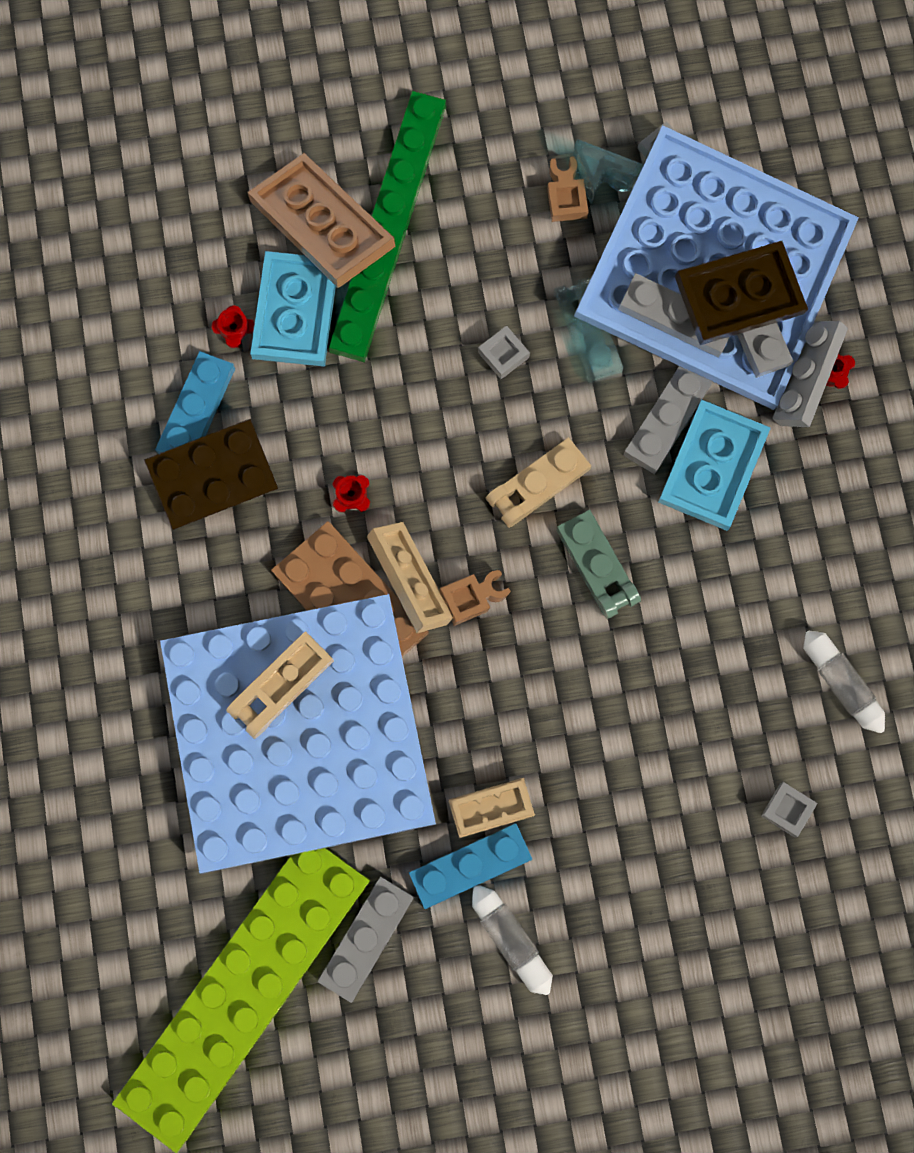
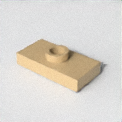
M524 778L448 800L459 838L535 816Z

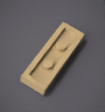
M400 522L373 528L367 535V538L416 633L446 626L453 619V616L404 523Z

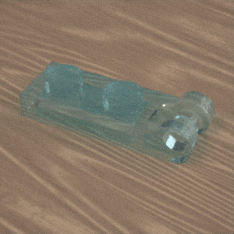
M589 277L578 280V285L569 288L566 285L554 288V294L587 383H592L622 373L623 365L610 333L574 317L576 310H574L572 302L582 299L591 280Z

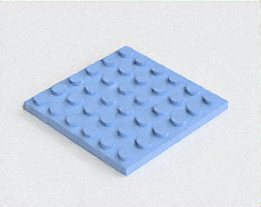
M662 125L574 317L774 410L779 405L792 375L793 366L798 360L806 342L805 335L813 326L859 217ZM779 241H783L808 310L803 315L777 322L794 362L788 367L755 378L737 335L729 337L722 354L716 357L618 310L635 273L681 294L674 277L679 270Z
M389 594L160 641L200 874L436 825ZM306 631L333 658L334 662L272 721L260 736L253 739L245 731L247 726L239 718L234 719L226 709ZM257 698L250 707L259 715L267 706Z

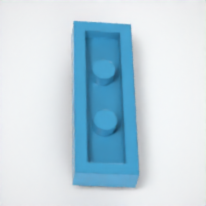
M199 351L155 449L158 454L206 436L235 371L233 363Z
M515 823L409 872V875L424 909H427L533 859Z

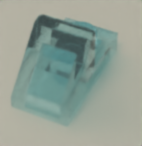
M577 139L574 146L573 156L577 161L576 173L579 179H584L586 195L591 204L602 181L608 183L617 191H632L644 164Z

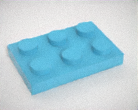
M265 251L250 353L252 359L325 367L336 286L305 255Z
M701 399L658 503L728 531L758 461L770 427Z

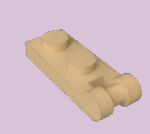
M568 437L505 484L492 490L486 496V500L492 507H497L503 514L501 519L510 528L591 469V465ZM514 493L523 501L517 506H514L509 499Z
M305 631L227 707L226 711L234 719L239 718L247 726L245 731L255 739L334 660ZM257 698L267 706L259 715L250 707Z

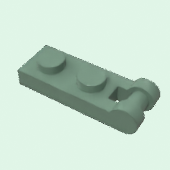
M591 510L557 526L556 531L606 619L617 615V610L626 605L632 607L641 602V597L636 587L629 580ZM616 583L620 592L609 596L604 588Z

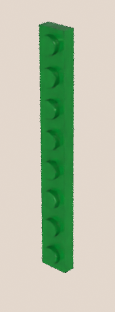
M415 91L411 93L372 213V217L394 237L396 247L351 279L329 346V351L332 354L365 363L446 109L445 99Z

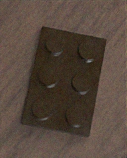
M783 241L679 270L674 276L699 345L805 314L808 310Z
M251 419L144 459L173 530L279 489Z

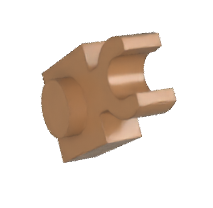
M570 157L569 169L566 171H561L557 168L556 158L551 159L549 174L555 182L548 183L547 191L552 222L586 219L588 217V205L584 179L573 180L577 170L575 157Z
M500 570L490 572L480 584L473 574L439 589L453 616L451 620L453 626L488 612L490 606L487 600L500 602L510 594L509 588L503 591H496L492 587L491 583L498 580L502 575Z

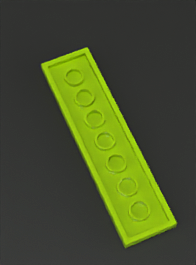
M326 848L291 855L123 1087L112 1105L173 1152L178 1153L368 886L370 880Z

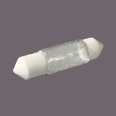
M807 631L803 649L817 666V671L848 713L855 717L862 728L877 733L884 732L885 712L876 701V696L845 655L839 652L826 633Z
M479 885L473 887L472 907L481 919L480 923L512 970L517 972L530 992L548 995L551 990L553 975L539 956L538 949L506 903L502 902L494 890Z

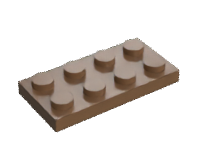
M305 153L247 192L250 202L337 288L344 285L396 247L394 237Z
M329 521L271 569L276 578L306 611L389 594L402 657L429 634L428 630L416 633L399 598Z

